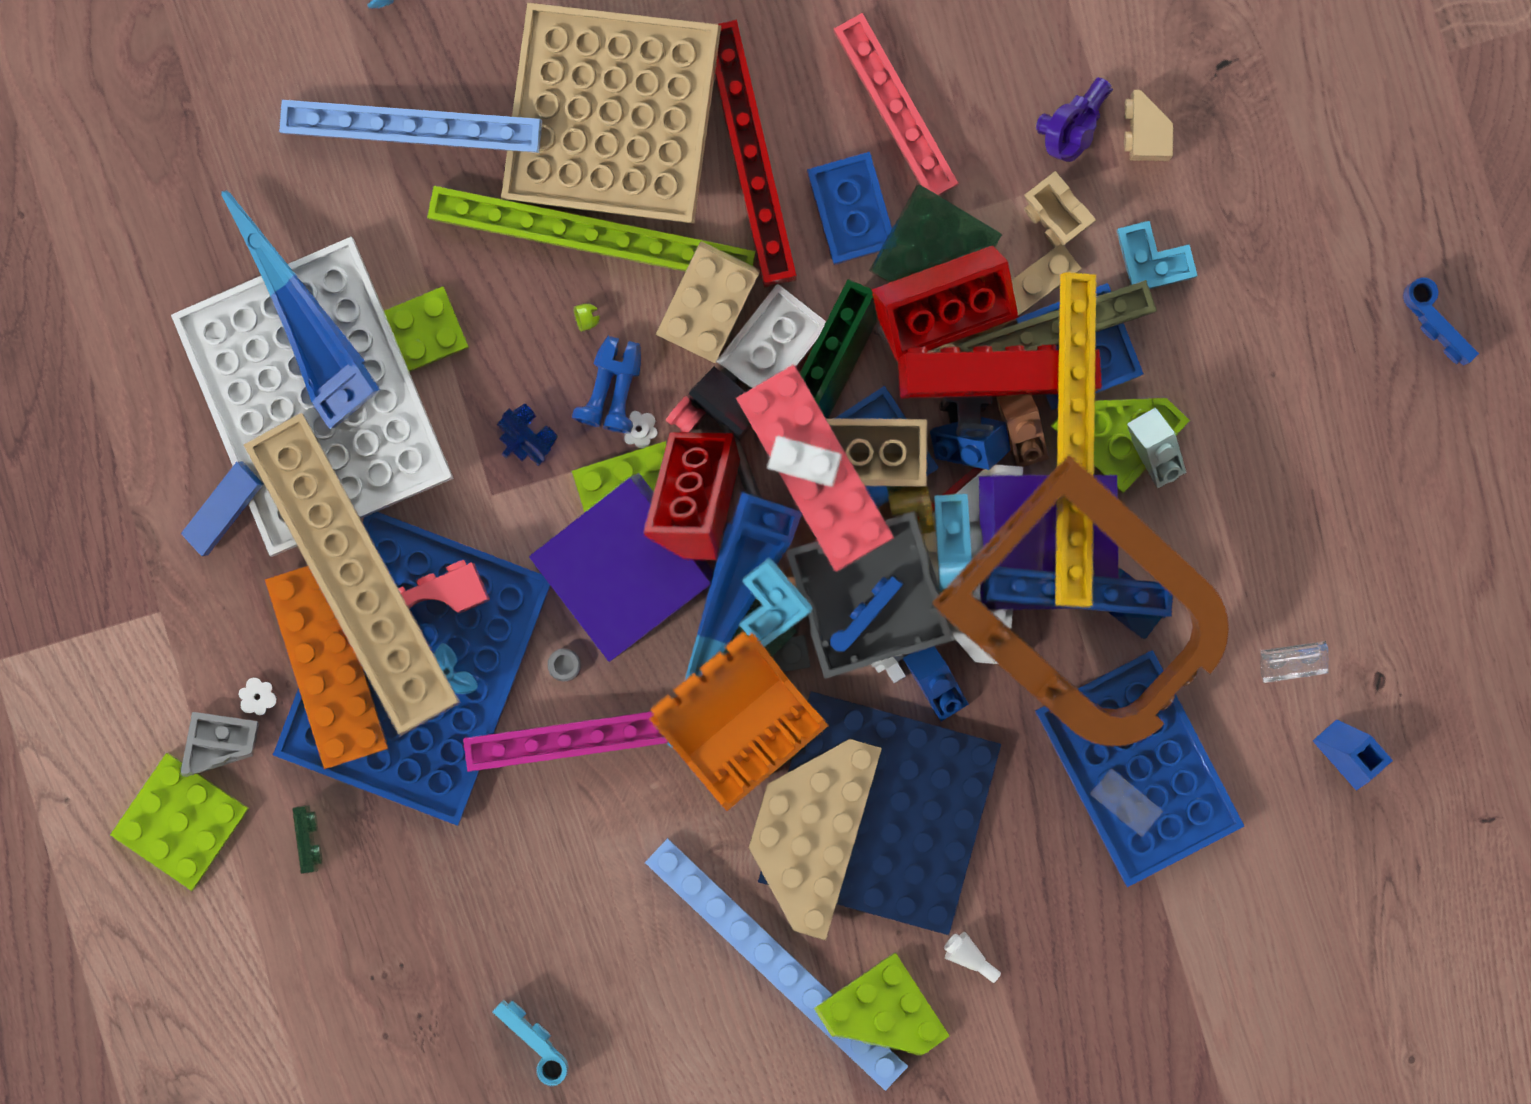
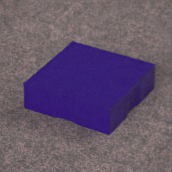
M639 473L629 477L529 556L608 662L618 657L663 620L709 587L714 574L713 569L705 559H683L645 537L644 529L654 492Z
M993 475L979 477V524L982 532L983 547L1049 475ZM1094 475L1103 486L1118 498L1117 475ZM1057 501L996 567L1056 572ZM1093 522L1092 576L1119 578L1118 544ZM984 580L980 584V601L990 610L1075 609L983 600Z

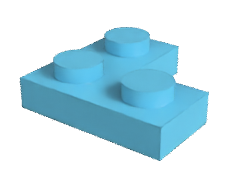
M1150 221L1116 230L1130 285L1146 280L1149 289L1198 276L1190 244L1158 252Z
M770 557L744 576L742 580L762 605L742 619L739 625L747 635L753 633L764 647L810 613L813 608Z

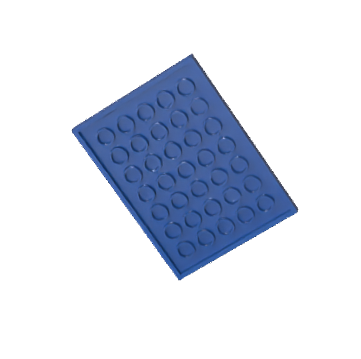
M375 512L364 517L362 523L398 588L404 586L405 591L417 587L416 580L432 573L435 574L436 578L448 573L446 567L461 560H465L466 565L471 562L475 564L490 601L463 613H457L448 604L439 600L423 601L414 605L409 610L433 654L441 643L447 644L454 651L457 658V663L453 668L454 673L467 671L476 679L478 688L468 694L455 693L460 702L459 704L407 733L399 735L365 672L389 749L327 769L323 767L298 688L273 755L459 826L480 770L467 771L463 738L495 733L551 585L540 573L380 512Z

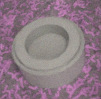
M558 649L548 659V671L558 681H570L580 672V658L570 649Z

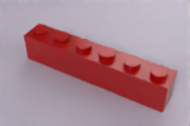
M1022 345L1007 346L1005 351H993L992 346H978L972 348L973 352H960V347H944L940 349V353H928V348L918 347L908 349V353H905L898 359L900 398L1059 394V350H1057V345L1037 346V350L1025 351V346ZM1095 349V392L1102 389L1100 349Z

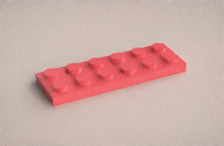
M794 364L736 398L769 457H771L776 436L842 454L833 487L779 472L836 572L894 539L893 534Z

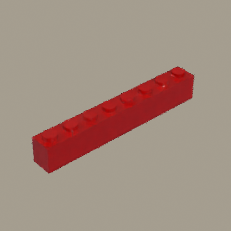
M737 19L719 23L721 32L715 79L763 285L765 288L777 285V283L783 284L796 281L797 275Z

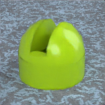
M587 303L574 306L575 319L581 332L592 329L599 323L600 316H592V313L598 310L592 304Z

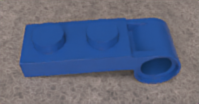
M1429 278L1416 279L1404 289L1403 300L1406 306L1423 324L1420 326L1421 330L1428 338L1433 341L1437 339L1445 347L1443 352L1453 363L1458 364L1460 362L1463 366L1470 363L1479 353L1432 306L1437 300L1439 293L1436 283ZM1415 286H1421L1426 289L1428 293L1426 302H1419L1415 299L1413 295Z

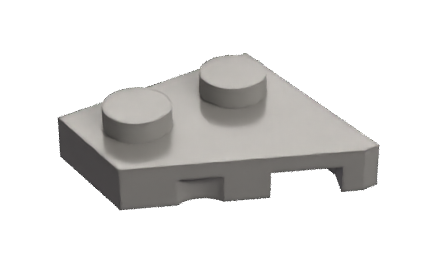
M192 712L181 775L188 777L252 757L259 727L258 721Z

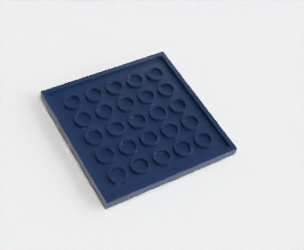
M810 691L808 702L825 720L828 727L792 756L788 772L848 739L882 748L836 904L949 935L1001 744ZM761 871L758 883L769 885Z

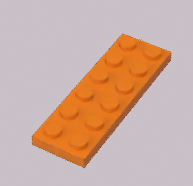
M309 566L265 579L324 769L389 749L364 668Z

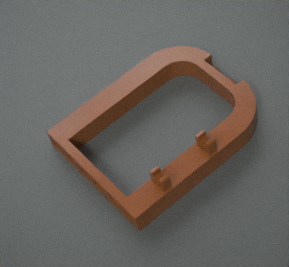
M1068 455L932 602L943 616L1072 731L1090 742L1107 746L1132 744L1147 738L1161 728L1165 723L1156 714L1171 705L1174 700V694L1182 686H1187L1195 679L1197 670L1200 667L1209 674L1214 671L1224 654L1229 633L1227 611L1215 588L1071 455ZM1062 495L1071 501L1177 598L1187 609L1191 617V637L1185 648L1142 695L1126 707L1118 709L1102 708L1092 702L972 594Z

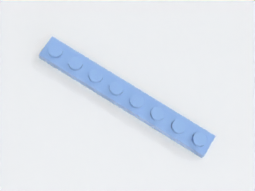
M282 100L279 133L540 153L542 120L536 118Z

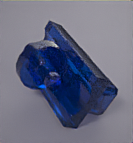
M527 404L521 405L514 411L509 408L497 424L505 432L499 438L507 446L502 456L508 459L515 454L522 462L529 456L540 466L551 452V447L556 442L558 435L548 426L543 427L535 434L528 425L534 421L536 415Z

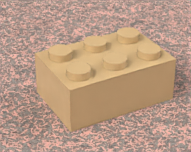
M701 241L656 335L716 363L760 270Z

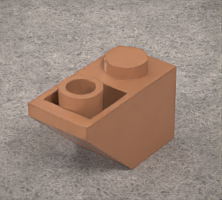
M1032 395L996 396L1001 419L1006 422L1010 447L1016 466L1025 467L1049 459L1039 411Z

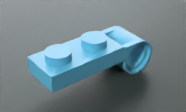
M968 494L934 496L940 594L972 560Z
M503 1000L493 1013L542 1057L537 1066V1075L540 1081L550 1086L560 1084L565 1079L569 1066L566 1058L548 1040L551 1037L549 1032L540 1024L536 1023L532 1026L523 1018L527 1013L517 1003L511 1001L508 1004ZM550 1060L557 1061L562 1067L561 1075L555 1078L547 1076L544 1072V1064Z

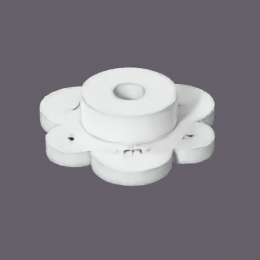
M633 411L630 414V418H628L633 422L631 434L624 436V440L627 444L635 443L638 448L642 449L648 447L650 439L657 436V429L654 427L655 417L650 413L641 415L640 412ZM638 426L642 427L641 432L636 431Z
M250 678L246 683V688L239 690V697L243 699L241 701V709L245 713L255 711L257 715H264L267 708H272L277 702L275 694L271 692V683H262L258 678ZM256 694L260 695L259 700L255 699Z

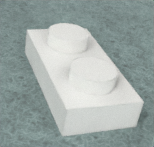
M776 436L767 468L833 487L842 454Z

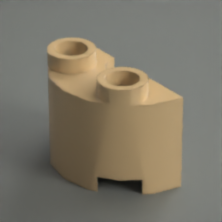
M1056 171L1025 194L1026 201L1029 204L1024 208L1025 212L1035 224L1039 221L1047 229L1044 234L1055 248L1061 244L1064 246L1096 221L1083 203L1076 199L1068 185Z

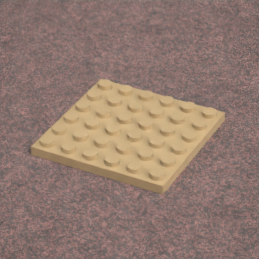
M527 3L512 117L542 120L540 153L507 151L501 199L694 224L721 26L718 24Z

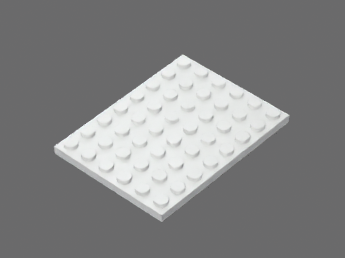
M349 237L288 264L366 361L364 366L380 388L379 392L335 428H328L310 400L291 344L262 276L171 315L232 465L243 461L263 482L244 444L294 416L303 413L360 519L454 479L354 238ZM264 484L249 502V507L269 556L273 557L298 545Z

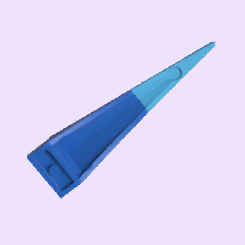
M222 191V197L258 267L283 324L310 400L328 428H335L379 392L380 388L364 366L366 361L231 193Z
M742 492L732 523H727L685 680L693 673L697 677L701 676L703 673L699 668L719 651L722 654L724 653L725 646L730 642L741 620L756 598L743 583L744 576L769 557L776 565L792 543L802 512Z

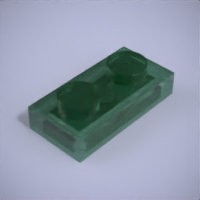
M310 805L294 807L292 810L301 874L318 871V864H322L320 844L315 845L313 835L314 831H318L316 812H310Z

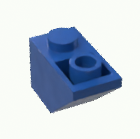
M981 417V425L994 426L992 434L984 438L957 436L958 422L933 428L930 430L935 459L990 470L1011 450L1006 422Z
M935 646L910 653L903 657L913 678L940 721L945 720L969 705L948 665Z
M1335 720L1313 740L1316 746L1356 791L1370 782L1393 761L1371 735L1339 720Z

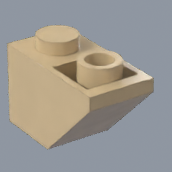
M1134 90L1131 94V99L1125 100V119H1130V132H1125L1124 151H1130V160L1169 161L1173 156V123L1141 90Z

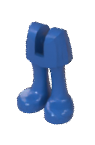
M607 336L593 363L598 367V372L590 400L585 406H579L573 410L572 419L590 426L600 427L609 385L613 375H616L611 407L605 418L603 428L613 432L631 434L633 422L626 417L625 408L632 378L638 377L640 373L641 346L639 343L628 341L622 356L623 362L615 361V356L618 354L619 338Z

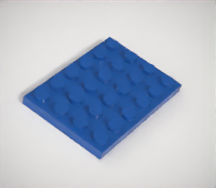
M1150 650L1078 689L1092 702L1102 708L1118 709L1126 707L1138 699L1164 670L1154 651ZM1176 693L1171 705L1156 714L1165 723L1161 728L1143 740L1121 746H1107L1090 742L1077 735L1045 706L1035 710L1126 887L1245 827Z

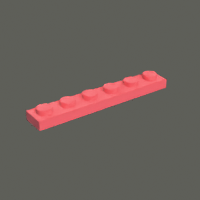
M863 13L834 28L835 35L928 200L931 201L958 186V181Z

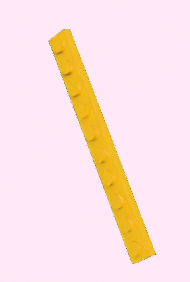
M1064 272L1060 274L1057 467L1068 455H1071L1094 476L1096 275ZM1062 495L1057 500L1056 606L1091 607L1093 522Z

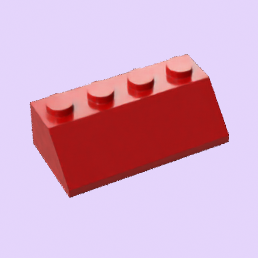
M993 245L871 289L878 320L897 362L901 356L908 353L910 348L924 347L930 351L1019 318L1008 261Z
M669 433L644 529L645 537L683 559H717L740 464V457L733 433Z

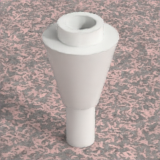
M966 932L960 935H952L945 944L944 950L947 951L945 959L973 971H978L993 983L1000 977L1001 972L986 961V958Z

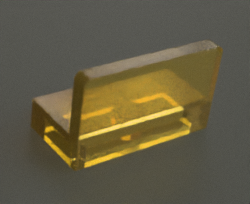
M927 483L926 486H886L892 515L917 512L922 534L935 532Z

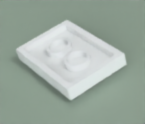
M777 283L721 354L717 363L727 368L741 382L752 389L793 364L797 367L817 341L826 321Z

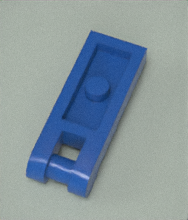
M895 575L889 580L883 577L871 590L876 596L870 603L866 605L864 602H861L849 617L854 620L846 630H839L832 635L830 640L832 648L840 652L849 648L904 583Z

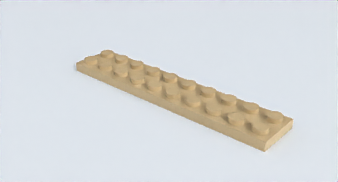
M300 413L244 444L246 451L399 735L407 733L459 704L460 702L445 677L304 414Z

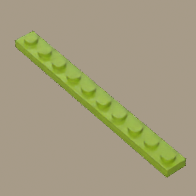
M438 186L433 187L427 218L433 221L686 272L701 241L753 266L756 253L753 250Z

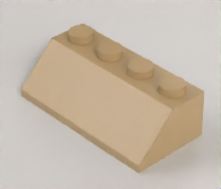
M826 419L864 486H926L927 419Z

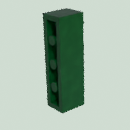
M847 279L800 372L805 384L827 419L878 321L871 288Z

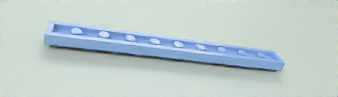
M668 838L647 859L645 863L885 1091L906 1070L908 1065L890 1048L831 1036L814 1010V1007L833 994Z

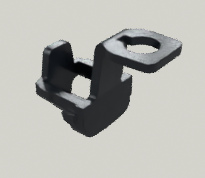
M993 396L944 397L940 402L939 410L948 413L949 423L958 422L957 436L984 438L990 436L994 431L993 425H981V412L985 411L986 407L992 404Z

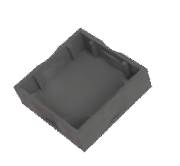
M916 511L885 520L894 539L837 572L834 570L818 541L786 551L797 589L813 607L810 613H808L811 623V635L825 679L869 666L877 661L901 654L913 653L954 640L955 637L950 621L932 604L940 595V588ZM893 575L898 577L904 585L853 644L845 651L834 650L830 643L832 635L839 630H846L854 620L849 616L861 602H864L866 605L870 603L876 596L871 592L876 584L883 577L888 580Z

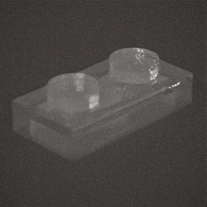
M1326 641L1260 650L1263 683L1329 674V649Z
M1113 769L1106 773L1090 793L1092 797L1141 837L1163 812Z

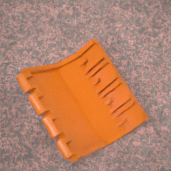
M744 632L739 634L725 646L728 650L727 654L723 655L719 651L699 668L703 673L701 676L697 677L693 673L673 690L677 694L676 697L671 699L667 695L650 709L654 715L649 720L726 811L730 810L828 727L825 720L792 684L753 633H750L748 636Z

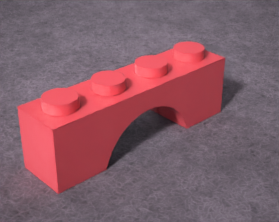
M465 560L446 567L448 573L436 578L435 574L432 573L416 580L418 586L405 591L404 586L398 588L409 609L423 601L439 600L448 604L457 613H463L490 601V598L475 564L471 562L466 565Z

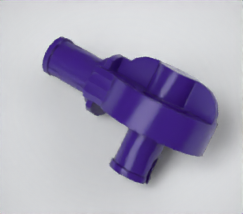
M1100 77L1096 78L1083 97L1076 95L1070 104L1067 103L1059 107L1053 116L1044 113L1039 117L1036 130L1038 131L1037 133L1045 135V147L1050 156L1065 162H1071L1077 159L1091 145L1093 132L1100 118L1099 108L1113 91L1112 85L1108 81Z

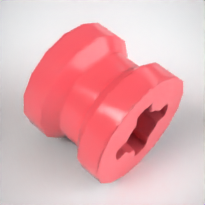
M685 396L665 421L670 425L679 427L681 433H691L704 418L706 412L701 408L696 409L692 405L691 399Z

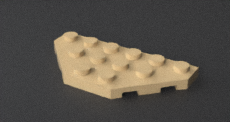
M848 739L767 784L749 849L791 927L796 932L823 940L827 938L882 748Z

